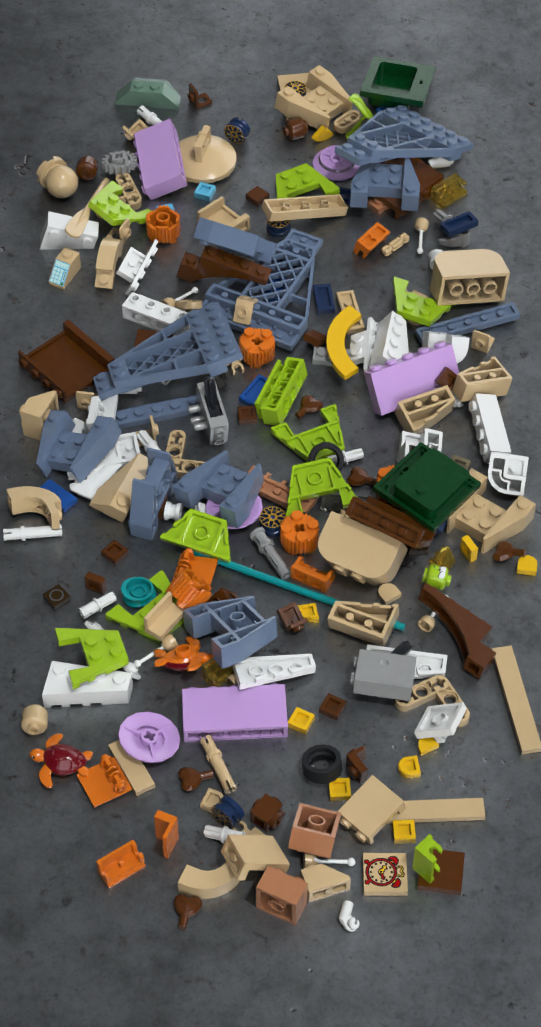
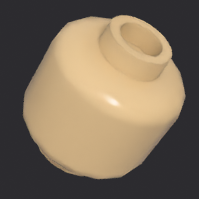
M38 704L29 705L24 708L21 717L22 730L30 735H40L45 732L48 725L47 710Z

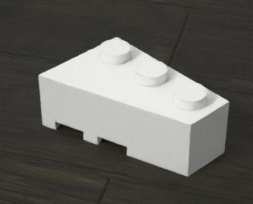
M48 211L40 235V250L64 249V247L68 249H94L98 239L99 222L88 220L82 235L79 238H73L65 232L66 225L73 217Z

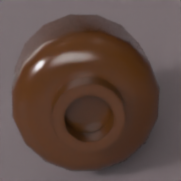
M300 117L287 120L285 127H283L285 137H288L291 141L304 138L306 133H308L307 122Z
M83 156L77 162V176L84 181H90L95 178L98 171L97 161L91 156Z

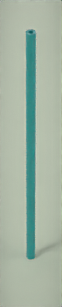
M193 551L194 556L213 558ZM218 559V565L333 606L335 601H340L232 561L228 563ZM396 621L393 628L404 631L406 624Z

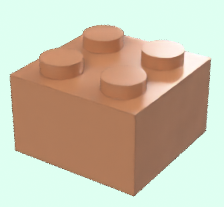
M299 803L288 848L318 857L331 858L341 813Z
M267 866L256 886V908L296 925L307 905L308 883L300 877H292L285 874L279 868Z

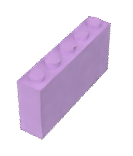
M171 119L134 133L135 140L133 143L137 150L135 154L139 161L137 165L141 172L139 177L143 183L141 188L144 195H148L150 200L188 186L177 130Z
M438 341L430 348L422 347L418 349V352L413 354L411 352L402 355V358L397 360L395 358L385 361L386 364L372 365L369 367V370L364 371V376L374 413L385 415L395 411L399 401L440 388L435 379L444 367H448L456 375L459 373L452 344Z
M273 683L242 690L236 685L182 689L184 742H199L202 737L205 738V741H208L206 735H211L214 741L288 737L285 684Z

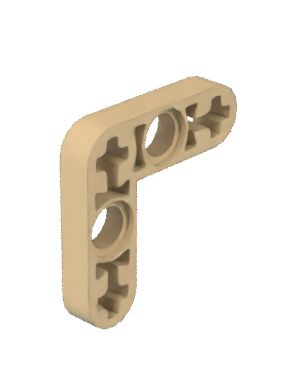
M125 172L124 175L121 173L116 175V183L123 188L122 196L119 199L125 204L130 205L133 210L141 208L142 197L130 174ZM127 189L133 190L131 192H125V190Z
M174 430L170 433L166 452L169 453L171 451L179 452L176 456L171 455L177 470V478H182L188 473L185 470L186 468H197L205 463L204 461L183 459L186 434L182 430ZM179 438L178 444H175V440Z
M436 675L413 685L411 701H408L406 704L395 699V707L401 712H406L434 699L440 705L447 704L444 701L447 697L453 698L455 703L463 701L445 676ZM424 690L427 692V695L420 697L416 692ZM468 708L466 709L464 713V718L461 719L458 727H463L468 724L470 717V712Z

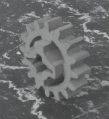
M124 150L120 152L115 151V153L109 152V155H104L101 162L102 170L105 173L109 172L110 175H118L119 173L124 175L125 172L131 173L130 170L134 171L135 167H138L135 153L130 154V151L126 152Z

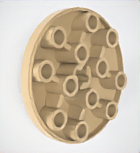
M204 125L198 135L187 137L179 142L187 182H204L207 184L228 177L236 166L235 149L226 140L211 135V126Z

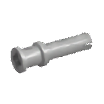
M259 527L253 530L249 538L257 544L258 551L268 558L282 580L289 578L291 570L275 550L274 542L267 537L265 529Z

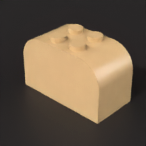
M492 250L443 251L435 257L430 291L437 306L501 302L505 299L510 272L503 258Z
M331 511L318 539L320 554L336 570V573L345 577L350 575L358 583L365 584L367 582L375 586H381L394 579L408 550L404 543Z

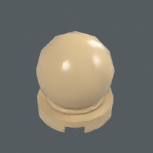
M53 156L52 160L48 162L45 160L39 166L36 173L38 175L37 181L44 188H47L51 195L56 198H68L76 192L78 176L73 169L67 166L62 158Z

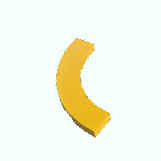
M350 305L334 318L326 338L328 358L334 370L344 380L355 375L359 370L349 358L345 349L346 333L362 317V314Z

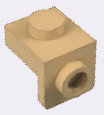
M139 119L129 129L125 125L122 128L125 131V137L132 141L135 140L134 133L148 128V126Z

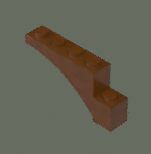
M209 245L205 246L201 257L185 251L176 277L191 283L194 280L203 278L231 277L266 286L272 269Z
M426 583L422 587L418 599L440 617L454 636L464 660L463 669L480 679L491 666L496 656L495 651L483 644L488 638L492 626L438 591L437 588Z

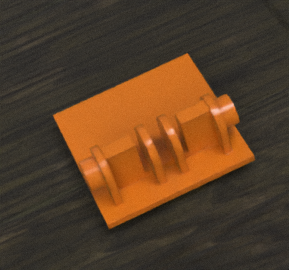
M186 548L180 555L173 580L186 567L195 572L194 576L198 577L201 581L204 579L211 586L218 559L194 556L193 550Z
M108 754L101 756L99 764L88 768V777H82L79 773L76 774L94 808L133 790L116 759L108 756Z

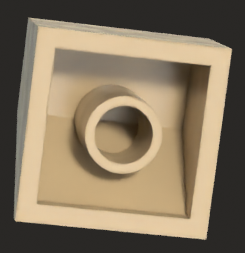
M53 390L30 397L25 404H22L19 414L21 415V427L25 436L41 440L43 424L51 409L59 410L57 391Z

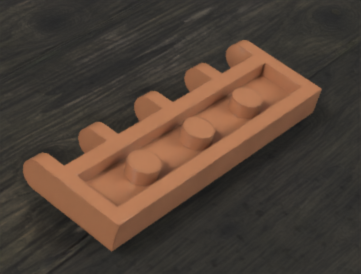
M253 465L247 473H250L255 466ZM267 472L265 476L263 475L264 481L258 495L287 509L290 488L287 487L288 482L285 480L282 483L270 479L272 474ZM319 497L300 501L304 515L310 512Z

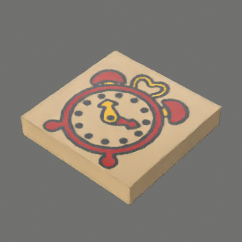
M363 853L364 896H408L406 853Z

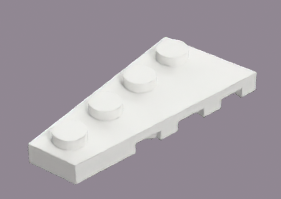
M367 644L366 650L391 653L395 648ZM412 650L406 655L417 657L414 679L431 678L436 675L445 676L448 655Z
M312 654L247 657L240 663L232 665L240 690L315 673L316 670Z

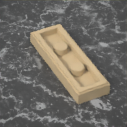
M353 290L336 292L340 312L350 305L360 313ZM362 317L361 320L350 328L347 334L365 331Z
M119 740L108 745V749L116 759L136 796L155 788V783L142 761L128 755L120 745Z

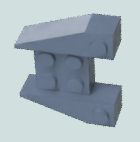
M405 158L404 165L380 163L361 165L352 179L350 207L367 208L368 196L402 198L401 210L418 211L420 183L410 158Z
M202 217L199 218L193 236L199 239L200 244L209 246V243L228 253H235L271 264L277 243L267 241L258 235Z
M51 409L43 424L36 465L47 478L53 469L72 472L77 481L81 483L115 446L122 431L114 418L97 416L89 433L82 434L72 432L75 423L67 411Z
M148 447L146 478L142 480L133 478L128 527H130V535L152 541L159 526L158 513L166 495L168 497L173 495V486L177 483V470L169 452Z
M225 450L185 474L173 486L176 503H182V506L193 509L202 498L220 504L221 518L227 520L228 525L239 528L249 517L263 484L261 464L258 463L250 473L244 472L230 465L229 454Z
M254 596L201 603L183 610L185 630L193 639L201 638L215 631L220 635L212 638L211 642L213 659L222 669L240 663L277 638L276 617L264 619L256 611Z

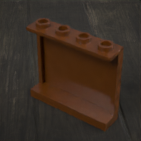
M395 158L380 162V164L404 165L405 158ZM410 158L420 183V204L443 188L444 175L421 159ZM376 197L395 211V220L409 212L401 210L402 198Z
M69 319L63 322L64 331L25 355L23 352L18 351V363L21 368L30 372L31 376L34 379H38L45 389L57 391L58 399H61L65 404L76 397V391L84 392L95 384L93 377L101 372L109 371L107 364L115 360L113 356Z
M353 496L345 512V515L415 549L430 547L437 530L434 533L404 512L371 496H368L366 501Z

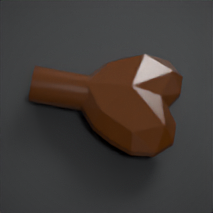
M312 395L303 396L300 403L301 409L295 413L296 418L301 419L306 413L320 411L323 408V402L314 399Z
M358 466L351 469V475L347 478L348 484L352 486H361L365 483L376 484V478L368 476V473Z
M502 541L497 544V551L494 553L493 558L495 561L502 562L509 560L513 556L525 557L526 549H516L511 543Z
M183 767L178 772V776L182 780L181 787L185 791H193L200 785L202 780L214 778L212 770L199 772L191 767Z
M185 894L175 896L174 907L180 915L179 929L185 930L189 917L195 915L201 909L202 900L199 897H188Z

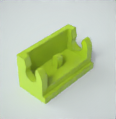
M431 834L415 847L412 869L429 884L434 881V869L436 872H440V867L436 863L437 859L433 855V850L436 849L440 854L443 851L442 847L433 840Z

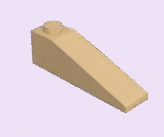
M141 453L137 454L97 489L89 506L123 523L131 509L133 478L139 480L146 478L148 458Z

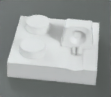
M464 702L428 706L414 732L417 739L434 737L437 743H445L447 736L454 735L467 709Z

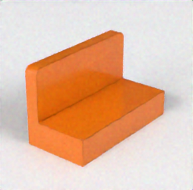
M157 810L154 816L156 838L163 841V854L168 859L179 839L178 818Z

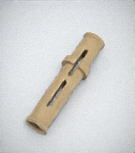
M206 735L208 744L204 737L200 739V744H202L207 754L206 759L208 762H211L224 789V793L230 794L228 785H230L233 792L237 789V786L222 759L221 750L217 749L213 737Z

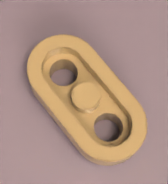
M357 110L347 111L334 121V130L340 134L350 131L361 119V113Z
M176 300V308L188 312L194 309L198 310L202 308V300Z

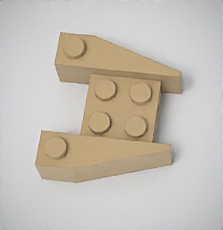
M318 65L309 71L306 87L312 90L311 92L301 96L287 86L277 93L274 106L285 116L292 119L300 117L307 122V125L319 129L322 125L329 128L331 119L341 112L344 114L352 110L353 102L348 100L350 96L335 77L325 68Z
M471 468L469 470L470 475L480 481L481 486L448 518L446 533L449 534L454 527L480 541L482 543L481 553L484 554L496 547L498 543L506 541L523 531L534 518L536 503L519 495L507 510L482 497L486 491L488 477Z

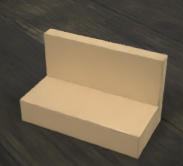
M168 592L144 617L145 632L159 641H162L184 617V609L172 602L171 592Z

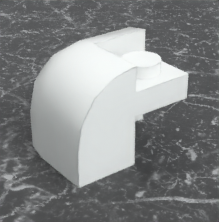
M423 331L422 347L430 348L438 341H445L452 344L457 364L465 358L469 347V337L447 334L445 332Z
M427 428L421 434L402 431L400 433L399 451L396 453L397 463L420 442L431 449H437L441 452L443 432Z
M491 452L488 469V479L491 485L498 492L523 496L529 457L503 452Z

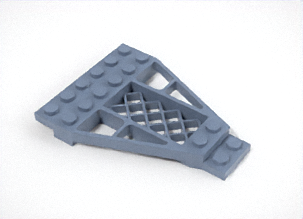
M398 105L394 108L379 111L350 135L347 143L335 146L334 153L358 166L380 163L395 158L442 157L448 161L461 159L462 152L473 150L474 143L468 141L466 137L458 136L452 130L443 128L440 124L431 122V119L424 118L419 113L408 110L406 106Z
M292 228L286 238L276 245L271 264L259 260L254 261L257 264L277 271L269 275V284L265 286L244 279L228 277L218 284L213 283L205 294L202 308L209 303L219 302L231 329L242 333L248 327L253 329H270L275 339V345L292 351L308 328L315 255L322 247L323 239ZM288 267L289 269L285 271L280 270L281 268ZM286 276H292L291 279H284ZM280 278L281 280L278 282H272L273 279ZM308 278L307 298L295 295L303 282ZM237 281L247 285L242 293L227 287ZM284 287V290L276 291V288ZM272 289L273 291L267 294L264 293V291ZM257 292H260V293H261V295L254 296V297H253V295H252L253 293H257ZM241 295L258 299V302L253 307L250 325L233 321L236 300ZM276 298L277 301L268 302V299ZM290 302L305 306V317L287 311L285 308Z
M215 302L183 315L107 364L109 371L99 373L93 377L99 398L102 401L151 383L208 373L211 377L227 372L228 368L226 365L242 359L243 355L219 302ZM185 325H189L190 330L167 338Z

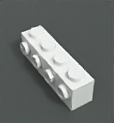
M134 292L129 295L122 305L123 318L157 331L162 330L183 315L189 313ZM185 325L173 333V336L190 330L189 325Z
M475 393L472 401L469 402V411L472 414V424L475 426L476 439L479 441L480 454L483 456L484 463H489L491 452L511 454V449L496 395Z

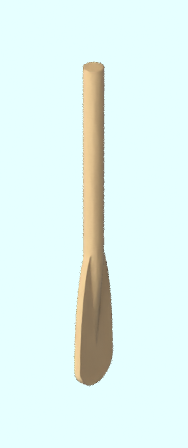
M108 178L102 180L90 200L110 182ZM89 202L66 225L65 232L69 236L79 238L82 235L92 210L88 207Z

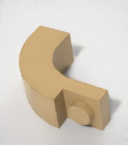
M110 238L102 240L95 268L97 269L96 288L113 289L116 263L118 258H122L123 240Z
M32 486L6 489L7 503L12 515L25 512L39 513L47 518L52 530L60 528L59 521L62 520L61 500L55 493L44 488Z
M227 862L221 867L209 871L186 865L178 881V893L185 894L188 897L196 896L200 899L215 898L231 891L241 880L236 879Z

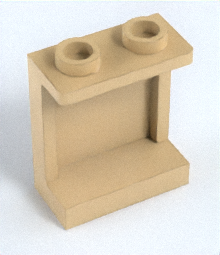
M222 196L197 212V222L202 217L243 231L250 229V216L246 213L241 216L236 214L225 205V198Z
M371 775L338 812L341 813L340 823L346 829H353L356 832L355 836L361 842L367 841L371 845L374 842V836L396 813L401 814L406 807L404 801L375 776Z
M228 834L221 849V853L237 880H245L249 870L265 871L267 866L279 868L286 874L290 866L273 836Z

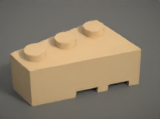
M493 356L487 362H480L479 366L475 368L472 366L458 373L452 391L460 402L471 401L475 393L496 395V397L507 395L513 378L497 358Z
M448 385L399 401L395 415L404 431L421 434L425 428L430 429L452 412L455 398Z
M335 601L327 618L329 628L385 647L399 616V604L380 605V603L361 604V602Z

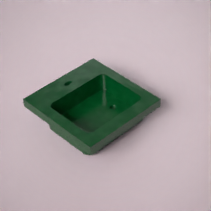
M373 56L360 89V96L367 97L369 104L381 107L394 108L398 105L406 106L407 109L410 108V105L423 107L436 71V66Z
M420 442L373 486V492L434 533L480 488L481 482L472 477L467 469L437 449H431Z

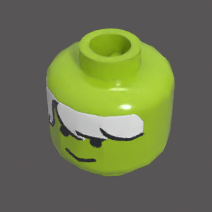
M431 564L428 568L425 567L422 582L424 585L428 583L441 592L445 586L449 587L452 576L448 575L449 570L447 567Z

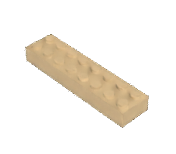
M340 194L265 199L262 204V210L270 222L346 216L348 206Z

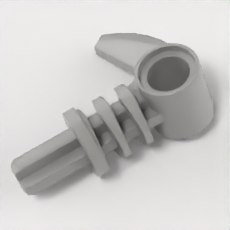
M436 209L433 213V216L440 223L454 217L451 214L446 215L439 209ZM471 229L452 237L440 238L438 243L447 247H467L470 244Z

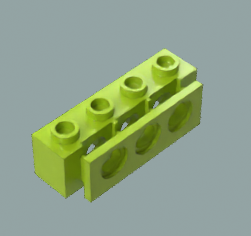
M287 357L284 365H282L281 360H277L254 403L259 419L263 418L264 424L276 426L284 422L308 375L304 359Z

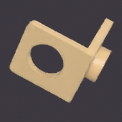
M126 219L119 229L112 228L106 238L114 239L112 235L119 234V240H123L124 245L131 236L130 219Z
M243 295L238 297L233 321L250 325L253 307L258 302V299Z
M474 330L471 348L488 353L495 338L489 334Z
M76 391L77 409L88 410L91 397L99 396L98 393Z
M149 415L150 429L145 431L153 440H156V435H159L158 425L154 424L153 416ZM138 440L139 447H144L142 443Z

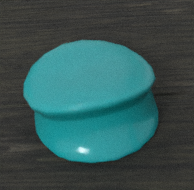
M132 577L122 583L121 593L123 594V601L130 607H143L156 597L155 588L147 578Z

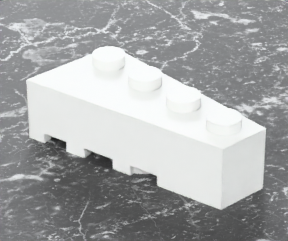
M391 311L379 322L369 367L376 364H386L385 361L395 358L397 360L402 358L403 354L409 353L406 320L394 311Z
M57 661L51 662L42 693L44 708H51V705L70 707V704L91 706L92 703H101L102 705L129 703L133 689L132 673L113 671L105 674L104 672L96 676L94 681H85L80 684L79 688L73 689L68 671L88 666Z

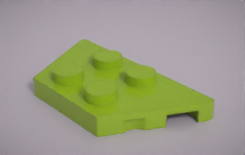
M190 509L184 514L183 518L173 524L169 531L160 536L161 540L180 547L190 548L195 552L228 563L231 561L227 520Z

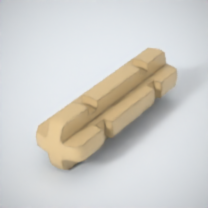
M402 233L399 237L389 242L388 245L382 247L381 253L384 256L390 255L409 241V235Z

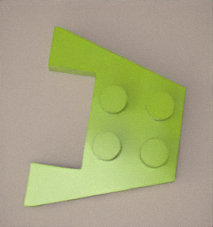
M307 163L276 174L277 199L292 198L320 188L324 195L340 194V189L337 185Z
M113 180L89 202L88 207L112 226L122 225L126 219H130V225L131 222L145 224L146 214L151 211L150 209L135 212L131 209L130 205L121 201L118 195L122 194L123 188Z
M395 276L393 278L395 313L401 315L404 319L430 327L442 317L443 313L448 312L453 306H437L436 301L432 298H424L416 293L406 292L409 281Z
M336 404L320 409V414L326 424L297 435L293 434L286 422L271 427L272 435L307 462H309L308 456L311 449L321 442H331L336 444L341 451H345ZM323 449L317 453L315 460L324 459L327 456L336 454L330 449Z
M330 457L292 466L286 516L289 517V514L297 510L303 513L301 500L337 492L340 494L343 509L348 508L355 494L350 485L343 479L342 474Z
M160 570L149 579L155 590L160 593L157 597L134 615H131L122 606L117 604L105 614V618L110 622L116 621L122 627H130L137 630L141 635L161 642L145 632L144 617L167 594L166 589L170 585V581L163 570ZM172 596V602L176 604L177 598ZM184 617L175 625V627L168 634H171L182 624H184Z
M55 628V636L59 646L80 643L88 666L68 671L73 689L79 688L80 684L85 681H94L96 676L104 672L109 674L129 664L119 630Z

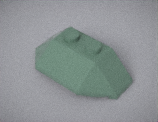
M135 77L117 92L115 105L179 110L181 96L168 80Z

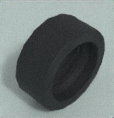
M321 442L311 449L308 456L309 462L315 461L319 451L330 449L337 456V469L339 471L342 470L344 455L336 444Z
M315 745L305 751L302 756L304 776L313 783L327 784L335 781L341 775L343 770L341 754L331 745ZM323 759L334 762L330 767L324 769H316L310 766L313 762Z

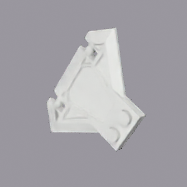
M77 418L73 419L75 427L72 432L89 433L90 430L87 429L86 422ZM136 432L121 434L115 446L81 483L77 481L72 472H67L68 479L75 481L69 484L70 490L92 500L100 486L140 453Z

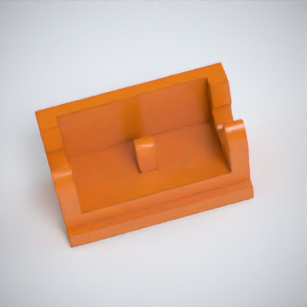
M375 223L356 241L353 253L357 255L361 250L364 254L362 258L365 259L379 243L386 240L390 231L380 223Z
M299 556L291 566V579L326 593L335 579V571L331 569L326 573L302 561L303 557Z
M134 839L96 861L97 872L108 888L113 887L146 867L143 853L138 852Z

